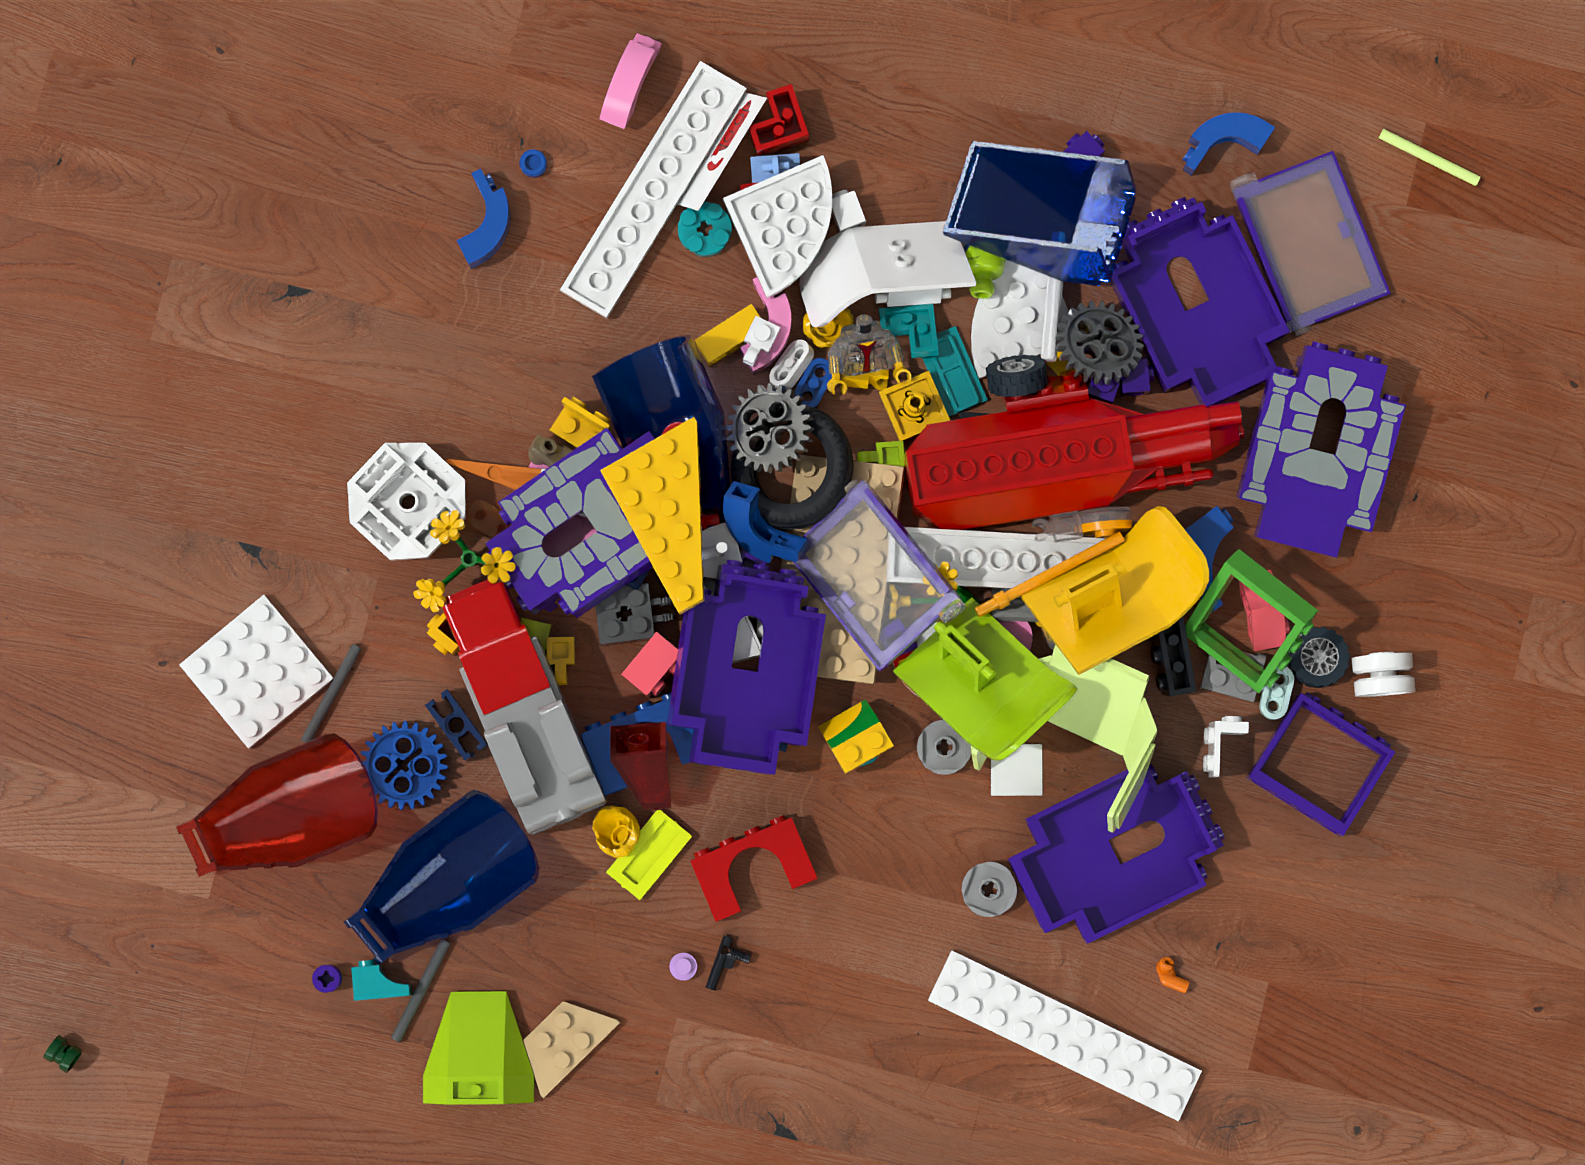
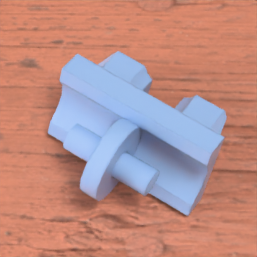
M799 153L750 157L752 183L762 182L799 166Z

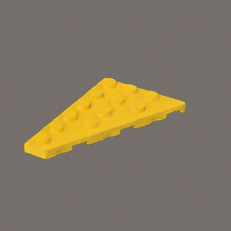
M693 417L600 470L680 615L705 601L703 587L704 570L702 565L703 541L700 506L698 422Z

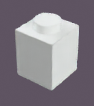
M842 190L832 195V215L838 231L841 232L851 227L865 226L866 220L855 191L848 193L847 190Z

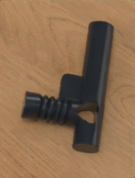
M723 935L705 986L706 988L716 991L723 968L732 969L736 959L749 964L752 954L731 947L734 938ZM724 945L730 950L728 954L721 953Z

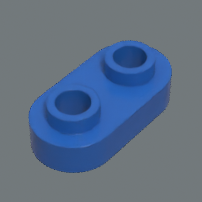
M817 358L810 362L795 389L794 397L798 395L802 397L804 393H811L813 398L809 402L803 400L801 405L806 404L813 408L819 405L827 390V383L832 379V364L823 358ZM817 369L825 371V375L822 378L816 377L815 371Z

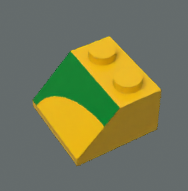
M866 699L818 726L844 774L849 773L894 746Z

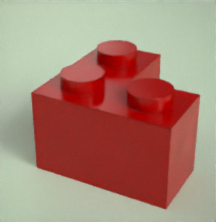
M792 84L766 92V101L772 119L750 125L749 134L756 155L766 156L809 142V133Z

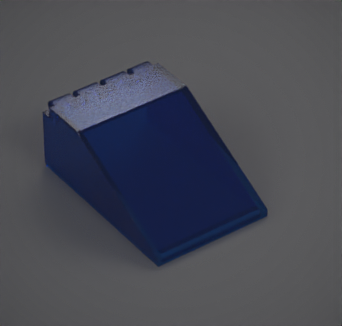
M972 141L942 232L944 236L1060 281L1100 286L1101 282H1111L1116 266L1115 262L1118 260L1122 247V239L1125 237L1129 224V216L1132 214L1136 200L1134 195L1137 190L1129 161Z

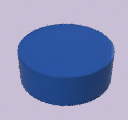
M531 149L524 152L519 161L522 172L530 178L540 177L547 168L546 158L539 150Z

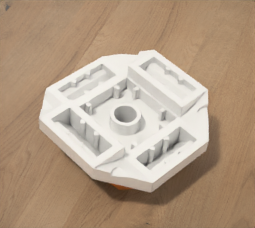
M384 443L347 482L350 523L390 561L429 558L442 544L439 538L435 539L430 535V531L435 529L431 526L432 520L434 518L442 520L440 517L442 512L448 511L451 515L453 510H457L461 515L460 519H466V480L426 443ZM409 495L414 496L415 505L411 509L402 508L403 498Z

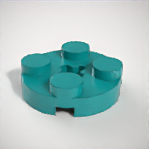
M703 202L699 211L687 208L681 213L678 223V236L683 247L691 253L700 257H710L720 253L728 244L732 235V225L728 214L719 204ZM706 222L707 225L712 226L713 229L709 230L708 236H704L702 232H697V228L701 227V223Z

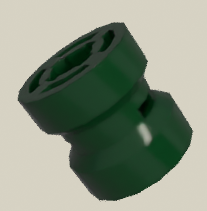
M58 1035L46 1050L43 1058L49 1062L57 1063L60 1070L68 1073L78 1061L83 1050L77 1046L69 1045L67 1039Z

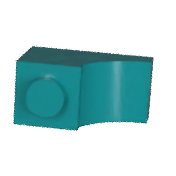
M375 960L358 961L359 967H351L354 1001L412 995L411 984H402L390 979L384 973L382 965H375Z

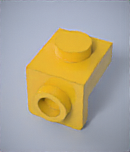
M444 612L441 616L436 614L427 625L429 628L427 634L436 641L433 646L442 654L446 655L450 652L455 656L460 650L458 645L441 631L448 622Z

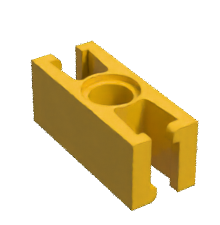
M752 304L694 340L696 347L709 367L747 344L744 342L748 330L755 316L760 317Z

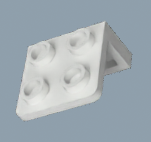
M1225 716L1222 717V721L1210 722L1209 727L1204 729V744L1209 745L1208 754L1204 755L1203 771L1208 772V778L1219 777L1220 734L1244 735L1248 733L1249 722H1241L1242 717Z

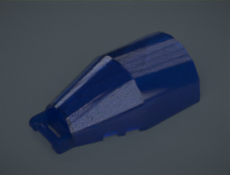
M680 335L646 346L614 361L592 375L623 448L648 431L656 439L662 435L665 428L671 423L686 422L695 417L698 422L699 465L702 483L700 493L701 511L718 506L720 523L725 522L723 501L724 495L730 487L725 415L690 335Z
M474 789L467 792L403 841L362 906L346 918L343 923L348 929L352 928L374 954L373 959L379 965L393 954L424 945L426 942L438 938L449 937L457 932L474 929L537 881L540 868L536 853L527 835L515 818L487 793ZM361 919H364L366 921V923L371 927V929L386 945L385 948L381 947V945L376 941V939L361 923Z

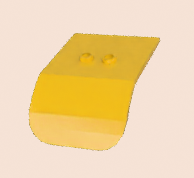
M1157 506L1147 511L1124 537V542L1021 595V599L1077 674L1080 675L1171 627L1192 608L1204 593L1209 582V568L1203 552L1167 508Z

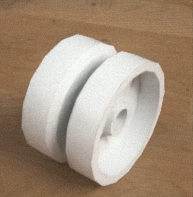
M1379 652L1353 657V673L1357 675H1370L1371 677L1358 679L1354 682L1355 697L1387 696L1416 692L1414 677L1410 675H1397L1396 673L1409 671L1413 668L1412 653Z

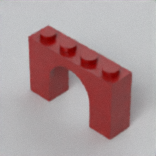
M785 815L770 820V827L761 830L760 826H756L745 831L746 837L736 841L733 836L719 842L721 848L710 852L709 847L693 853L695 859L690 860L716 922L741 912L729 881V869L734 858L746 849L764 848L775 854L782 864L792 889L818 879L792 817L786 819Z

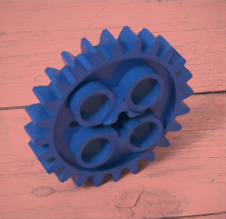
M408 721L403 722L402 728H399L396 722H392V730L390 731L383 725V735L380 736L373 732L372 734L376 741L374 743L366 741L365 743L370 750L360 752L367 759L366 761L359 762L358 765L366 767V771L359 775L369 779L363 786L365 788L373 787L369 794L371 797L380 794L378 803L382 804L388 799V808L391 809L396 802H398L400 810H404L406 803L409 804L411 809H415V801L417 800L423 806L426 805L424 798L426 795L434 799L435 796L432 790H442V787L437 783L438 780H447V777L441 774V770L449 769V766L441 764V761L446 759L448 755L439 753L444 744L435 745L434 742L438 736L435 734L427 737L429 733V728L427 727L419 732V723H415L412 729H409ZM402 739H409L412 744L411 750L406 754H402L398 750V743ZM419 748H422V753L408 763L409 770L407 772L401 770L389 783L385 782L389 775L400 768L399 760L407 761ZM383 757H388L391 761V768L389 771L382 773L378 769V761ZM421 759H427L430 762V769L425 774L418 773L416 769L417 762ZM402 777H406L410 782L409 789L404 793H400L396 789V782Z

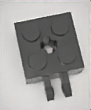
M648 583L641 584L638 590L629 586L622 587L595 606L600 645L604 647L649 641L655 634L654 623L675 621L674 614L665 613L653 616L652 612L653 606L673 604L671 598L651 599ZM624 608H627L628 612L632 611V615L628 616V621L622 622L621 617L618 619V614Z

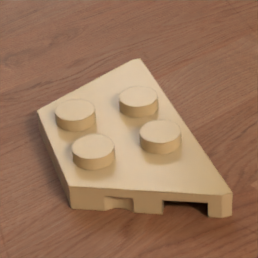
M565 1001L554 1009L523 1040L540 1095L544 1098L620 1022L617 1019Z

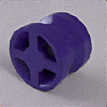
M323 965L314 971L312 983L320 992H333L341 985L342 974L336 966Z

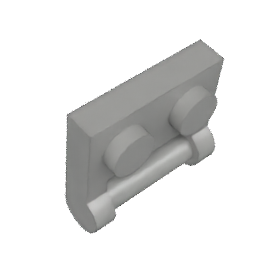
M1243 652L1262 668L1264 667L1265 654L1258 653L1254 655ZM1208 655L1200 689L1253 703L1256 691L1226 667L1216 664V659Z

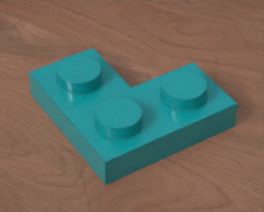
M933 304L879 308L882 337L909 335L911 358L938 356Z

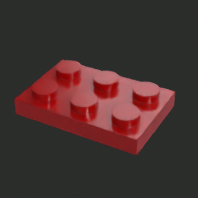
M1064 371L1059 376H1048V385L1036 393L1018 397H1001L1007 412L1010 413L1089 400L1088 389L1081 374L1074 377L1075 371Z

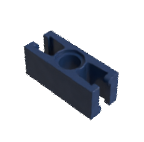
M446 689L441 693V698L449 700L454 709L453 713L444 719L435 709L436 702L434 699L425 704V706L462 758L468 762L475 757V754L473 752H466L460 742L461 738L471 732L480 743L476 746L479 751L489 746L450 690ZM455 718H461L464 721V728L459 733H453L450 729V723Z

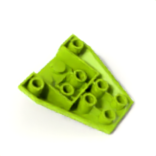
M507 991L450 993L423 1074L424 1104L534 1103V1073Z

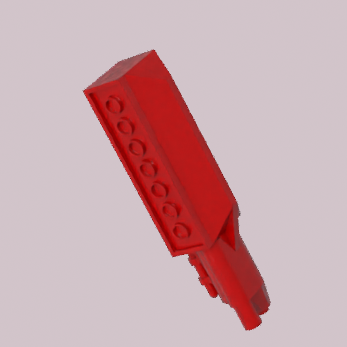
M1093 398L1010 413L1006 411L927 424L905 452L904 456L912 513L937 529L969 530L1107 507L1126 493L1156 488L1160 491L1166 490L1168 486L1180 484L1190 486L1193 485V482L1211 479L1213 477L1212 470L1191 471V465L1211 462L1239 445L1240 439L1244 438V430L1238 401L1212 406L1202 404L1142 414ZM1182 467V473L1164 476V469ZM1155 472V478L1146 479Z

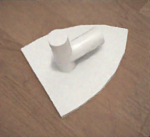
M726 523L718 524L702 531L704 577L716 579L718 565L726 564L727 560L742 562L738 543L729 532Z

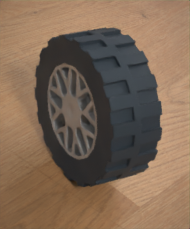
M1035 355L1005 357L993 361V363L986 367L988 390L991 394H995V396H1024L1036 393L1048 385L1045 359Z
M1313 627L1306 636H1301L1304 642L1294 654L1290 652L1289 656L1292 657V660L1288 664V667H1290L1299 683H1303L1307 687L1322 688L1336 683L1344 676L1349 666L1350 653H1348L1347 643L1345 644L1343 641L1344 638L1336 634V631L1326 629V627Z

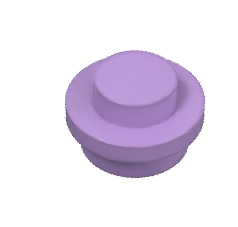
M679 953L670 961V972L678 980H688L695 975L697 962L692 955Z

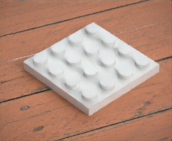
M265 595L255 601L179 664L248 749L256 745L334 679Z

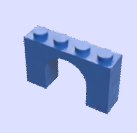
M672 692L661 696L663 701L652 705L651 701L636 706L637 711L629 715L626 714V711L610 717L612 722L601 725L599 721L585 727L586 732L582 733L581 736L605 796L632 786L621 759L620 746L625 734L636 725L652 723L664 728L672 738L682 765L690 763L689 757L694 729L667 725Z

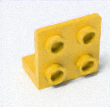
M566 397L562 399L561 402L564 408L550 428V432L576 448L605 428H608L613 434L610 426L611 423L606 416L597 411L594 414L588 412L586 404L575 397H572L571 400Z

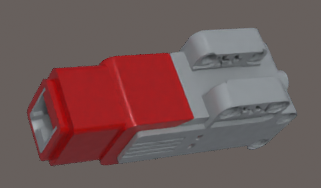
M487 579L446 597L447 605L443 606L442 609L460 649L458 655L463 667L459 671L484 727V736L501 777L528 834L534 835L558 824H564L608 803L607 796L604 794L542 644L536 636H532L529 628L523 623L508 586L503 581L497 580L496 583H491Z

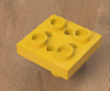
M929 371L911 378L910 381L905 380L900 384L898 383L879 391V396L899 441H906L918 436L927 424L950 421ZM929 399H930V401H931L930 405H927V406H926V405H925V402H926V403H929ZM921 417H923L924 421H923L922 423H917V422H916V421H921V420H922Z

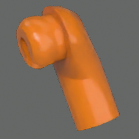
M1170 957L1161 958L1156 964V971L1161 984L1185 994L1190 981L1176 976L1173 967L1174 962Z

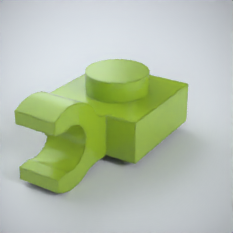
M903 441L878 442L875 444L876 451H863L857 454V462L905 468Z

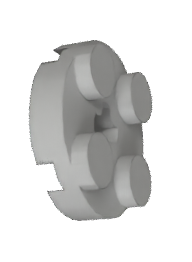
M938 720L927 726L919 736L917 754L925 768L935 774L949 775L965 766L971 756V745L944 720ZM944 739L947 740V744L952 745V750L947 751V755H942V752L936 749V746L940 745Z
M985 862L977 864L966 873L961 891L965 904L972 912L983 917H993L1001 915L1013 905L1017 895V886L1014 877L1005 866L996 862ZM990 881L994 883L993 888L997 889V893L990 894L988 898L984 896L985 891L981 890L982 885H988Z

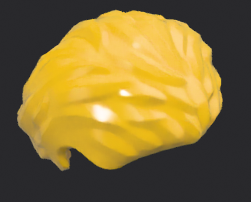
M846 307L824 327H813L806 313L803 317L804 334L809 339H812L817 347L837 346L850 337L847 334L851 335L849 333H852L853 327L849 326H854L853 315Z
M613 805L601 808L595 815L592 829L599 848L614 858L628 856L633 851L640 836V827L636 817L626 808Z

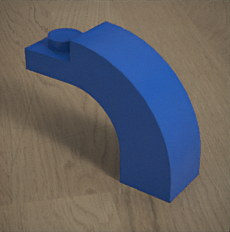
M1225 113L1213 117L1203 123L1190 137L1188 142L1195 146L1196 149L1190 147L1184 156L1183 161L1186 164L1183 171L1192 176L1207 152L1215 145L1224 142L1240 144L1258 155L1275 127L1265 120L1247 113Z
M481 168L471 174L485 200V218L478 229L456 240L471 269L489 260L500 249L507 237L511 220L510 206L503 187L493 192L492 190L496 186L490 174L484 176Z
M733 481L724 495L723 514L727 528L735 541L745 551L764 562L771 563L775 556L784 560L798 562L806 549L807 538L786 533L770 526L761 517L758 508L760 488Z

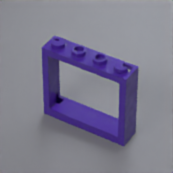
M1308 692L1306 695L1300 693L1296 696L1246 778L1341 837L1346 833L1395 751L1390 749L1391 745L1383 738L1377 736L1374 739L1366 734L1368 729L1357 722L1350 724L1343 719L1345 715L1337 709L1330 707L1328 710L1319 704L1321 700L1316 696H1312ZM1301 707L1379 755V758L1340 820L1261 772Z

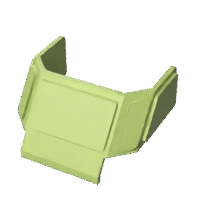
M1055 645L1052 656L1049 655L1039 660L1050 670L1072 682L1078 689L1073 697L1048 722L1122 755L1129 771L1107 815L1108 831L1114 833L1116 828L1120 829L1144 782L1156 746L1154 741L1157 735V727L1146 698L1143 697L1149 675L1111 658L1078 675ZM971 746L974 769L980 770L987 756Z

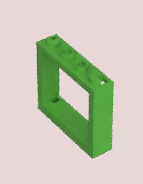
M1238 549L1224 563L1186 623L1185 629L1186 635L1191 641L1252 689L1260 693L1266 686L1271 688L1281 675L1277 673L1278 670L1283 671L1292 660V657L1289 656L1290 652L1294 654L1302 645L1304 640L1301 639V636H1306L1314 627L1311 621L1318 610ZM1234 577L1295 624L1266 669L1262 668L1205 623Z

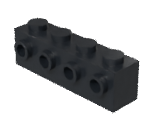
M1182 616L1171 627L1152 636L1154 648L1150 649L1152 661L1154 664H1157L1158 675L1155 676L1156 686L1159 691H1162V695L1169 697L1197 691L1184 618Z

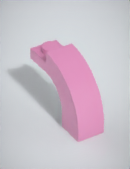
M638 33L633 41H629L610 83L600 120L625 129L634 113L637 98L645 77L660 52L661 42Z
M757 277L753 279V285L769 315L768 322L780 327V331L769 353L761 350L754 366H749L753 375L766 369L779 358L788 343L791 332V310L785 293L776 298L773 295L767 299ZM749 344L740 347L743 357L750 347Z

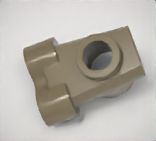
M538 434L528 450V456L533 464H546L550 467L573 450L565 445L561 447L554 440L544 438Z

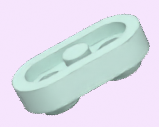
M1288 667L1283 671L1279 669L1277 672L1283 676V684L1278 685L1274 683L1271 688L1266 686L1262 690L1259 709L1261 714L1267 719H1279L1287 712L1294 684L1293 672ZM1270 701L1277 703L1276 711H1271L1268 708Z

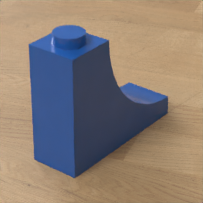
M1218 506L1185 529L1203 552L1209 568V582L1200 597L1201 600L1213 582L1212 567L1216 550L1225 535L1234 528L1231 524L1233 519L1224 508L1220 510ZM1221 599L1218 601L1213 611H1215L1217 608L1223 605Z

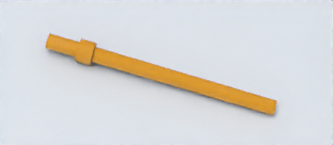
M1117 532L1005 592L1001 590L992 595V599L975 607L976 614L980 618L997 608L1001 610L1009 606L1010 601L1124 542L1122 534Z

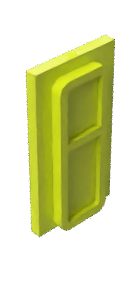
M658 808L640 830L639 840L634 846L633 851L628 856L617 858L606 873L621 884L622 888L627 889L636 898L641 900L692 838V835L679 826L677 821H673Z

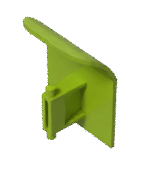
M971 597L945 623L941 620L937 622L934 626L936 631L901 662L893 672L968 744L990 759L1001 761L1016 751L1073 697L1078 688L1069 680L1046 667L989 613L979 618L974 608L980 604Z

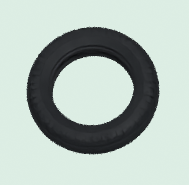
M783 405L776 409V418L783 415ZM810 407L805 413L814 418L807 422V425L814 428V431L810 433L814 434L824 447L827 457V469L820 487L807 499L793 504H782L772 501L762 490L757 471L754 470V465L751 468L744 465L745 460L740 461L736 459L739 452H733L732 483L736 481L760 488L758 499L760 515L770 526L775 528L801 529L818 523L845 498L851 485L854 462L849 440L843 429L833 418L813 407ZM759 416L753 419L750 422V424H756L759 419ZM790 420L788 423L783 424V425H781V426L791 425V424H792V420ZM770 423V428L778 427ZM770 428L767 429V430H761V431H765V432H767V433H770ZM751 431L748 433V436L758 431ZM763 439L758 440L756 443L757 452L764 447Z

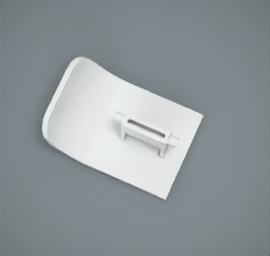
M953 221L851 227L841 231L823 242L819 253L811 265L800 276L799 286L811 325L813 327H824L846 307L872 293H875L876 304L886 303L887 307L941 303V299L951 298L950 288L976 286V280Z

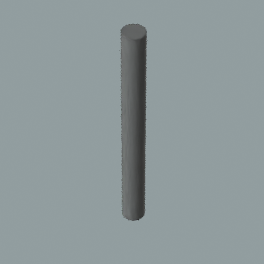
M354 644L351 645L301 738L302 742L308 745L312 743L362 648Z
M440 940L391 1036L393 1040L401 1043L451 945L448 941Z

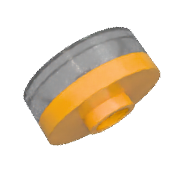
M1103 506L1076 513L1079 535H1095V538H1108L1117 532L1129 531L1133 528L1131 507Z

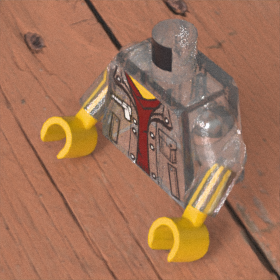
M859 315L856 318V324L841 328L840 337L835 340L828 350L829 374H832V379L827 383L828 390L835 395L834 388L840 383V392L842 394L846 393L847 385L840 380V374L841 377L888 370L892 369V364H895L893 377L899 384L898 375L901 372H906L907 378L910 381L911 373L903 366L902 361H904L898 339L888 329H882L879 321H872L869 315Z

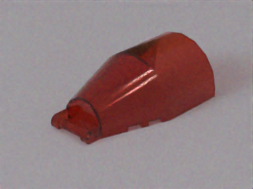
M332 733L325 734L253 764L195 818L185 821L175 828L178 834H182L197 866L195 871L198 877L213 871L246 870L259 867L269 869L282 866L293 868L371 837L377 827L378 808L374 788L358 754L345 739ZM194 828L210 860L208 863L192 831Z

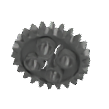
M1090 301L1087 308L1084 304L1079 303L1077 310L1070 308L1068 315L1064 314L1061 323L1057 327L1058 333L1055 339L1059 343L1055 350L1063 352L1059 360L1068 361L1066 370L1076 369L1074 377L1081 373L1084 374V382H1087L1092 377L1095 385L1098 384L1100 379H1103L1106 385H1109L1112 378L1118 383L1122 376L1127 378L1130 372L1135 370L1142 357L1141 351L1144 345L1140 341L1143 335L1135 334L1139 325H1130L1133 317L1128 316L1124 318L1122 316L1124 309L1115 312L1113 303L1109 308H1105L1104 301H1101L1098 307H1095L1094 302ZM1105 327L1111 328L1114 332L1108 331ZM1079 330H1084L1087 334H1083ZM1111 351L1118 353L1119 356L1112 354ZM1085 354L1091 355L1094 359L1088 358Z
M769 383L767 391L764 386L758 385L757 393L748 389L749 398L746 399L739 396L742 404L740 406L732 405L736 414L727 416L733 421V425L726 426V429L732 431L733 434L726 439L730 442H735L730 450L739 452L736 459L740 461L745 460L744 465L751 468L754 465V470L761 472L764 467L765 472L771 474L773 466L776 471L782 472V464L792 468L791 459L794 458L801 461L798 452L800 450L808 452L804 442L813 441V439L807 436V432L814 431V428L807 425V422L814 418L811 415L805 414L810 407L806 404L801 405L804 398L799 395L794 397L796 391L792 389L786 391V387L783 385H779L776 389L775 385ZM783 405V415L779 418H776V409L779 406ZM758 412L759 419L757 423L751 425V416ZM790 420H792V424H791V425L781 426V425H783V424L788 423ZM770 423L778 427L770 428ZM770 428V433H767V432H765V431H761V430H767V429ZM751 431H758V432L753 433V434H751L750 436H748V433H749V432H751ZM785 432H789V441L782 445V435ZM763 439L764 447L757 452L756 443L758 440Z

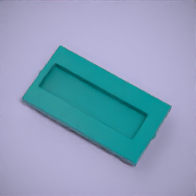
M956 326L936 333L938 356L922 357L927 371L931 374L948 416H953L988 401Z

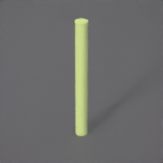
M1384 128L1379 136V139L1474 186L1480 180V176Z

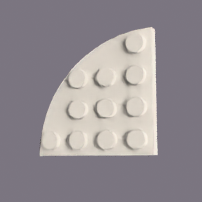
M823 155L723 198L767 299L790 286L806 271L819 253L825 240L832 213V186L829 170Z
M1039 239L1026 244L1010 255L1005 261V270L1002 276L992 280L995 285V292L992 297L978 299L971 327V353L978 379L987 377L986 367L993 363V361L1015 355H1041L1049 262ZM1063 296L1060 323L1064 314L1068 315L1069 312Z

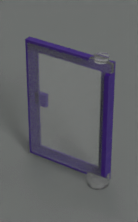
M1333 151L1258 180L1255 173L1252 172L1229 182L1279 311L1290 331L1289 333L1295 331L1296 336L1305 334L1312 330L1310 327L1312 324L1391 294Z
M855 479L844 488L847 495L823 520L816 523L802 536L807 538L806 549L798 562H792L878 671H883L939 619L944 623L950 622L965 609L966 605L866 480L859 482Z

